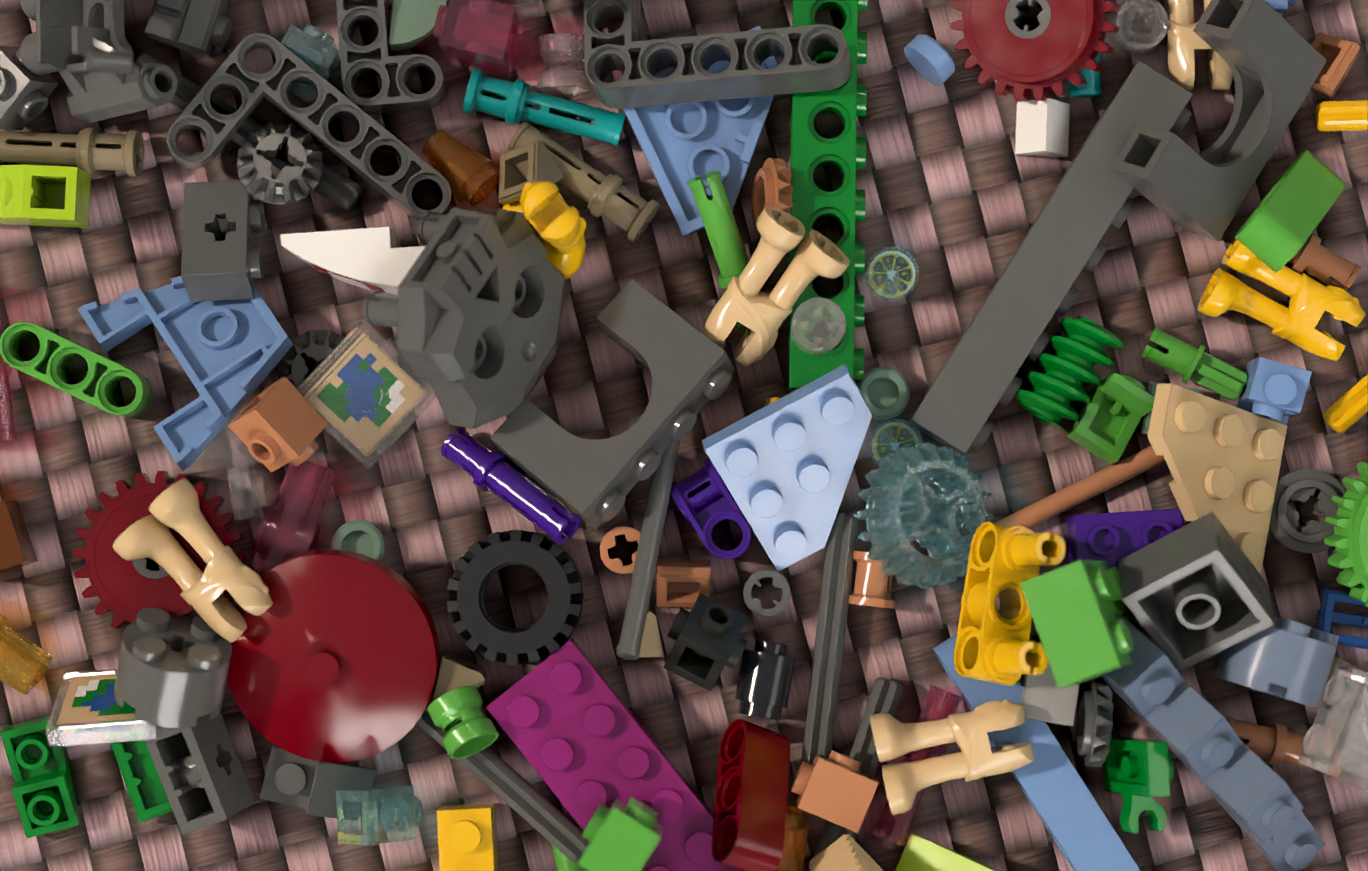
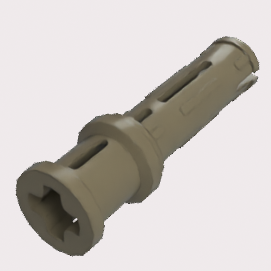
M525 121L520 125L508 144V150L516 149L537 140L543 142L565 176L558 183L588 202L587 208L590 210V214L596 218L603 215L628 232L627 239L633 243L642 236L655 217L660 203L654 199L648 202L623 185V178L617 174L613 175L610 173L605 176L572 152L541 133L531 123Z
M95 127L81 129L78 134L0 130V162L77 166L89 175H94L97 170L126 171L129 177H139L142 171L144 141L140 130L131 129L128 134L98 133Z

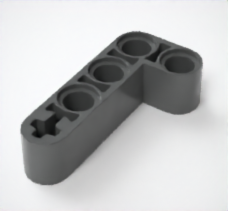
M336 0L342 85L345 94L353 103L368 114L428 110L435 108L443 101L447 94L448 85L446 77L435 59L421 54L393 56V51H390L388 44L391 27L389 0ZM373 23L378 26V36L371 44L359 46L352 42V34L360 24ZM422 70L433 73L436 77L435 84L429 92L414 94L409 91L408 83L413 74ZM370 74L381 77L383 81L382 88L376 96L368 99L357 96L356 85L361 78Z

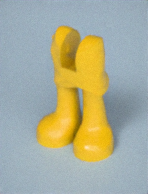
M548 181L527 182L522 188L520 200L504 205L502 209L524 213L525 219L534 226L538 234L543 238L549 253L546 258L564 275V279H568L576 274L583 264L586 249L584 236L586 222L579 216L574 206L570 208L559 193V188L555 184Z
M1236 238L1233 239L1225 252L1222 263L1289 296V307L1287 308L1263 295L1234 275L1218 268L1207 284L1197 311L1206 316L1215 318L1228 310L1243 313L1273 328L1271 334L1281 339H1286L1311 354L1333 361L1340 359L1346 345L1335 340L1328 332L1315 329L1325 310L1331 313V317L1346 321L1355 327L1360 324L1366 315L1359 305L1358 298L1353 297L1346 290L1332 285H1322L1307 274H1300L1286 265L1275 273Z

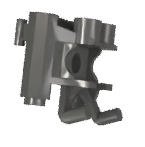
M20 0L23 12L30 19L36 21V32L30 33L22 41L20 48L22 61L28 70L38 75L56 71L60 73L69 87L66 101L73 117L88 124L156 108L172 102L177 89V78L172 69L163 64L146 63L137 65L133 63V50L124 35L125 0Z

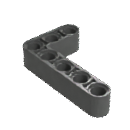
M584 0V63L586 77L597 98L609 108L623 109L826 91L842 86L847 82L852 72L853 65L845 37L839 29L832 25L816 24L641 41L640 0ZM616 21L623 22L617 31L602 33L608 24ZM834 51L837 53L836 57L828 63L819 64L814 62L816 56L822 52ZM781 56L784 58L774 68L760 67L762 62L768 57ZM715 62H730L727 69L720 73L707 72ZM669 65L677 66L675 72L669 77H655L661 68ZM615 70L624 71L622 77L617 81L603 83L604 78L610 72Z
M255 33L243 39L173 122L167 133L169 151L179 165L188 169L205 167L213 161L265 98L308 134L311 133L315 140L411 218L420 221V219L426 220L423 215L429 211L444 214L451 201L450 185L443 175L283 44L268 34ZM254 49H267L275 56L276 63L270 71L263 74L254 73L245 65L247 55ZM299 82H306L312 85L318 94L315 103L306 108H298L292 105L287 99V92L292 85ZM222 89H232L241 96V105L232 114H220L211 107L214 94ZM339 116H348L354 119L359 127L357 137L349 142L335 140L328 130V126L333 119ZM187 130H199L208 138L205 150L199 155L187 156L178 150V139ZM383 149L394 152L399 157L401 163L399 170L391 176H381L375 173L370 165L372 155ZM430 183L436 186L442 197L441 204L432 210L418 208L411 196L413 189L417 185Z

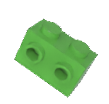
M632 796L627 804L616 798L610 809L601 803L582 834V837L589 842L580 856L578 865L588 871H640L662 837L663 827L656 823L659 813Z

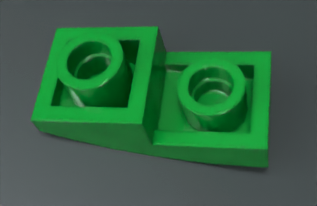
M55 714L6 726L0 732L15 781L12 793L26 838L78 826L80 823L71 772L58 724H56Z

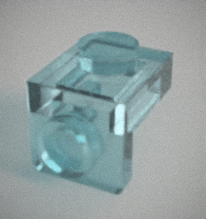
M291 24L281 44L325 80L329 79L339 60V50L331 46L334 38L309 24H306L303 30ZM306 82L295 83L288 90V92L311 104L315 103L318 97L316 89Z

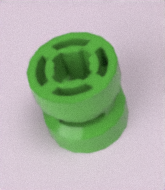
M468 685L451 690L434 700L428 707V713L434 725L442 728L445 734L443 745L451 759H462L474 755L493 744L499 736L493 721L490 718L484 717L481 711L483 700L475 686Z

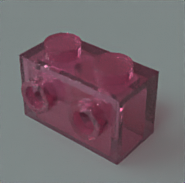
M450 0L449 7L440 5L434 26V37L439 38L438 46L441 47L448 63L471 69L477 67L481 68L484 72L510 78L522 28L516 7L497 3L498 0Z

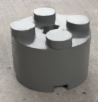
M143 608L138 611L137 619L129 624L123 633L114 687L115 700L122 708L124 701L135 708V718L159 727L188 728L197 726L198 717L211 713V720L222 709L232 655V645L217 634L200 615L196 617L185 615L175 617L160 608Z

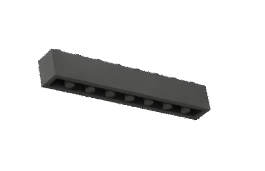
M1140 60L1130 69L907 421L908 423L960 456L966 454L970 447L976 451L980 450L995 424L987 420L998 402L1007 406L1023 382V379L1016 376L1019 368L1026 357L1033 362L1039 357L1051 338V335L1044 331L1054 313L1063 317L1069 310L1080 291L1072 286L1083 268L1090 273L1093 271L1108 247L1100 241L1111 224L1120 228L1136 201L1128 197L1134 187L1112 170L1111 166L1138 122L1175 133L1178 136L1192 115V112L1185 108L1193 95L1191 92Z

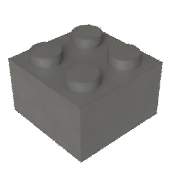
M1213 511L1118 560L1122 600L1179 672L1275 625L1268 584Z

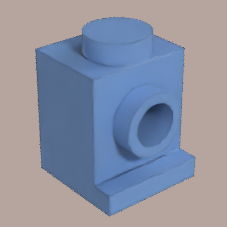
M1262 357L1247 362L1245 369L1248 375L1247 382L1237 398L1235 407L1287 425L1289 416L1301 413L1312 372Z

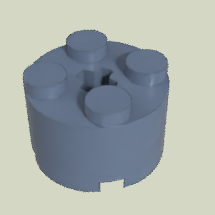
M1274 617L1275 625L1221 651L1214 677L1318 709L1340 636L1285 618Z

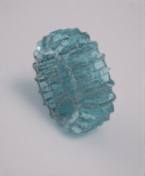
M922 443L917 444L915 447L912 445L899 447L894 451V454L885 455L878 460L879 469L871 470L865 475L871 488L862 489L856 495L866 503V510H860L854 516L862 521H866L867 530H864L857 538L872 542L873 546L867 558L873 561L882 560L880 573L887 576L896 575L897 583L905 586L915 585L921 589L934 588L935 585H950L957 581L958 576H966L973 536L982 523L990 521L996 516L984 510L983 502L992 494L986 491H979L977 486L983 474L976 471L968 472L970 459L962 456L954 457L953 448L945 446L936 448L935 444ZM917 474L929 478L939 487L940 491L934 492L929 484H923ZM916 539L921 547H928L933 556L929 558L922 555L909 542Z

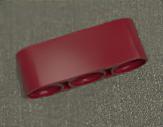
M740 718L733 720L728 725L720 742L712 834V856L715 861L741 871H775L780 864L784 851L790 741L787 736Z

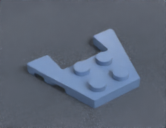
M178 276L171 278L172 284L146 292H142L138 288L121 293L122 299L100 306L95 301L77 309L105 352H108L143 328L154 323L190 378L200 396L153 427L182 471L191 466L293 346L291 340L256 288H254V299L190 302L182 277Z

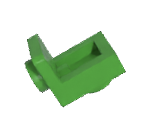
M1113 373L1103 379L1100 385L1095 384L1089 394L1090 402L1084 403L1078 414L1080 416L1079 420L1074 422L1067 435L1069 439L1109 465L1119 461L1141 417L1152 411L1155 398L1145 392V387L1138 380L1117 373Z

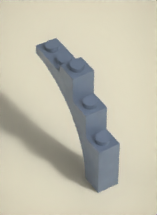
M1122 614L1114 615L1116 621L1123 619L1130 631L1134 650L1128 653L1132 664L1100 677L1162 741H1167L1171 751L1221 804L1276 871H1298L1307 867L1314 860L1317 852L1326 844L1301 811L1304 807L1287 783L1241 741L1221 713L1184 681L1164 652Z

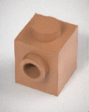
M284 376L258 392L230 422L228 427L247 446L250 454L257 461L263 463L272 473L289 462L295 467L305 462L318 449L319 445L314 439L328 423Z
M831 750L828 759L816 754L812 765L804 761L802 762L793 782L791 792L799 794L796 801L797 808L858 833L879 782L870 776L858 772L861 765L860 761Z

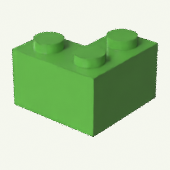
M1079 560L1020 583L1058 688L1071 687L1132 664L1128 653L1134 650L1130 631L1123 619L1116 621L1114 616L1125 612L1121 602L1120 575L1115 567H1108L1106 560Z

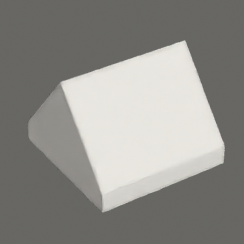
M1046 98V101L1042 102L1036 101V99L1017 102L1015 155L1068 157L1070 104Z

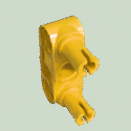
M988 521L982 523L977 528L970 547L954 649V666L958 675L1011 686L1020 679L1022 674L1040 675L1047 669L1049 661L1043 645L1029 642L1032 615L1020 583L1039 576L1040 566L1060 564L1066 553V546L1060 535L1051 534L1050 532L1034 533L1024 526H1005ZM997 596H999L1000 599L999 612L996 609Z

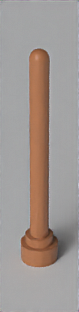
M1149 446L994 523L1005 526H1024L1030 529L1166 462L1163 455H1155L1152 446Z

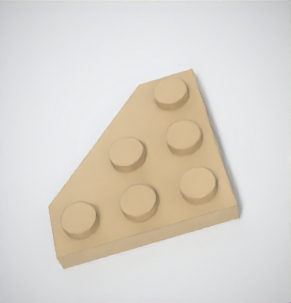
M1173 383L1157 384L1147 437L1155 455H1163L1174 478L1168 484L1185 521H1195L1213 511L1261 575L1287 426Z

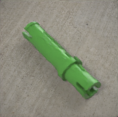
M719 170L706 173V180L712 195L707 194L701 175L688 180L687 184L691 188L721 273L717 276L721 289L727 290V285L732 280L734 274L740 277L749 259L721 180V173ZM737 321L738 330L747 331L748 328Z

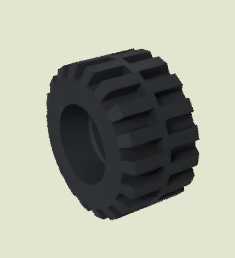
M510 530L487 535L488 537L472 544L466 554L458 559L454 566L456 568L452 578H449L447 590H449V601H447V608L454 621L452 625L457 635L460 634L464 638L465 644L473 652H479L485 659L490 661L503 662L506 665H519L541 660L561 647L571 637L570 635L578 625L582 605L584 604L582 579L579 570L576 569L569 554L558 546L556 542L537 533ZM511 565H522L534 570L544 581L548 593L547 606L543 615L534 624L522 629H511L498 624L490 616L485 605L484 595L488 581L497 571Z

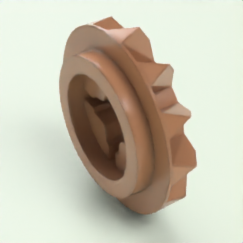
M766 159L763 167L756 174L752 194V217L754 228L757 232L759 230L756 222L766 206L775 207L791 214L794 188L791 186L792 173L784 159Z

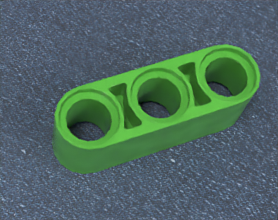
M1306 149L1277 180L1237 232L1235 238L1276 273L1307 241L1347 184Z
M24 321L7 327L1 335L0 354L10 366L103 411L132 418L145 413L151 405L153 391L146 377L55 332ZM28 334H35L40 341L39 353L32 360L23 361L18 350L20 341ZM82 356L88 364L87 376L80 383L71 384L66 377L67 364L73 358ZM130 379L136 387L135 399L126 407H119L113 398L114 387L121 380Z

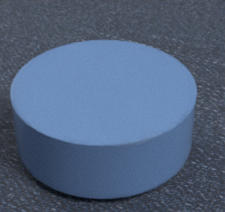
M918 34L904 48V53L910 64L926 80L934 85L941 86L955 72V64L949 53L928 35Z

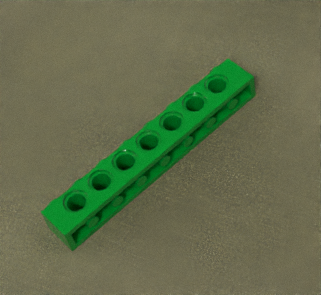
M792 0V27L816 25L815 17L824 10H833L841 15L844 27L840 31L845 37L853 66L849 79L839 88L791 94L790 172L792 173L791 186L794 188L791 215L800 220L804 225V237L818 220L829 218L836 221L841 227L842 238L835 245L848 257L850 264L844 273L839 276L841 292L832 298H823L816 294L811 282L792 307V313L788 316V391H795L844 364L854 380H863L864 349L854 348V327H864V295H855V274H864L865 243L855 242V221H865L866 195L865 190H856V169H865L866 137H856V116H866L867 87L866 85H857V64H866L867 32H857L858 12H867L868 0ZM834 51L822 52L816 56L814 62L819 64L830 62L836 57L837 53ZM823 114H832L841 121L843 132L833 139L823 138L814 129L815 119ZM823 166L833 167L842 176V186L832 192L822 191L815 185L813 173ZM804 237L801 239L799 244L794 249L789 251V264L794 258L798 250V247L801 244ZM822 323H829L835 326L841 335L839 347L832 351L818 349L811 339V332L815 326Z

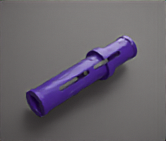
M463 428L456 429L455 435L451 433L446 438L441 449L442 456L475 479L473 481L475 486L484 492L490 490L517 512L545 531L558 544L567 542V538L562 532L570 539L573 537L580 525V516L559 503L550 494L507 463L509 458L498 450L492 452Z

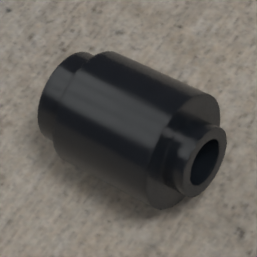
M755 640L754 649H744L735 699L740 700L738 713L780 720L782 707H788L796 657L785 655L787 645Z

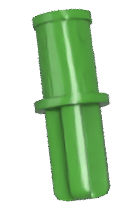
M1155 327L1149 338L1150 341L1168 349V352H1164L1147 343L1140 357L1147 358L1183 376L1182 382L1185 384L1191 380L1229 400H1236L1247 382L1248 375L1246 372L1204 352L1206 346L1202 344L1199 348H1196L1162 331L1161 328Z

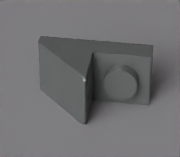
M274 745L271 748L259 798L305 809L306 814L312 816L365 822L377 769L348 762L314 761L299 757Z

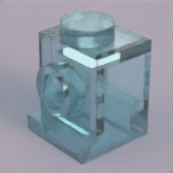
M387 784L336 790L338 844L374 846L380 843L416 839L415 827L422 821L423 807L419 798L414 795L413 785ZM360 802H362L363 830H361Z

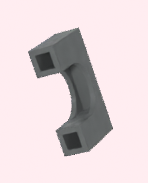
M1211 0L1193 30L1227 62L1235 81L1233 112L1226 129L1219 139L1208 149L1197 154L1175 133L1138 122L1111 166L1112 170L1182 229L1218 242L1327 62L1265 0Z
M633 279L623 287L600 313L597 320L610 339L646 366L651 372V397L646 410L639 420L629 429L616 436L598 440L584 439L567 432L525 398L490 437L509 460L572 512L579 515L594 530L603 521H610L620 512L625 504V496L639 480H646L656 471L664 451L674 440H681L691 431L697 419L696 415L709 400H716L726 391L732 380V374L735 372L733 364L722 348Z

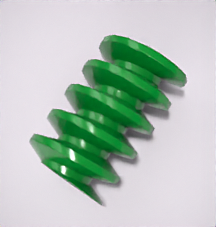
M1078 315V319L1064 317L1059 323L1061 330L1068 338L1053 335L1049 339L1048 344L1057 356L1041 353L1037 358L1038 365L1046 374L1030 371L1025 377L1034 392L1019 389L1014 395L1016 401L1024 410L1065 434L1067 432L1059 423L1061 418L1078 421L1080 418L1070 405L1071 402L1075 400L1089 403L1091 400L1090 396L1081 387L1083 383L1100 385L1103 381L1093 370L1094 365L1112 367L1114 364L1104 351L1106 346L1123 349L1125 346L1117 336L1090 319Z

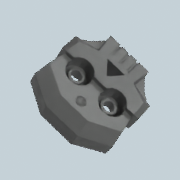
M452 207L448 215L432 211L426 212L423 215L426 220L420 219L417 230L420 242L426 246L397 287L398 294L384 293L377 290L371 291L368 295L371 299L375 300L365 298L362 312L365 321L369 325L398 327V351L416 377L429 380L449 425L474 429L513 413L525 398H529L556 356L565 295L564 275L546 258L549 253L545 243L534 226L525 219L523 212L498 208L469 210Z

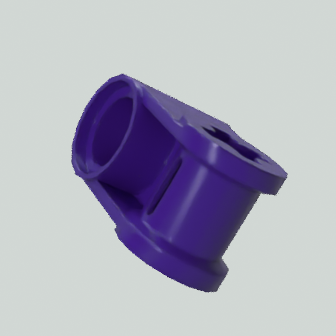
M709 457L704 459V466L678 483L672 482L670 492L672 498L689 524L693 525L706 548L713 555L722 559H736L743 556L750 549L753 543V530ZM711 483L709 487L690 498L692 493ZM726 520L736 521L743 531V539L740 545L730 551L720 549L714 539L716 527Z

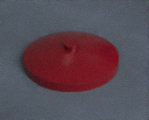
M336 549L308 551L291 556L270 567L260 575L263 583L269 588V595L273 605L260 616H255L237 603L235 608L243 616L247 629L235 642L231 643L232 655L227 677L231 693L245 718L261 735L276 746L299 757L314 761H357L383 752L401 740L415 726L428 706L437 684L440 666L437 631L426 605L414 588L387 565L363 554Z

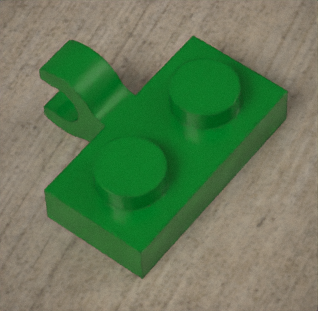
M1123 736L1111 737L1109 754L1103 763L1104 791L1122 793L1123 808L1120 813V824L1123 831L1138 833V817L1143 811L1148 814L1150 830L1164 831L1167 822L1165 810L1152 797L1170 796V782L1174 775V763L1168 751L1167 741Z

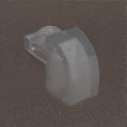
M231 418L191 466L184 470V474L197 476L227 471L234 521L243 522L263 519L262 507L269 506L270 503L269 490L265 475H257L256 466L264 464L257 461L250 454L247 446L228 427L233 420Z

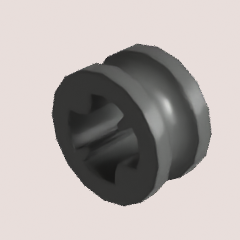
M769 569L756 571L744 583V602L749 610L759 616H775L782 612L789 603L791 596L789 583L777 571ZM765 577L772 578L773 587L781 588L782 590L781 600L778 602L773 599L772 601L775 606L767 609L761 608L760 599L752 598L751 596L752 586L756 584L760 587L761 584L758 580Z

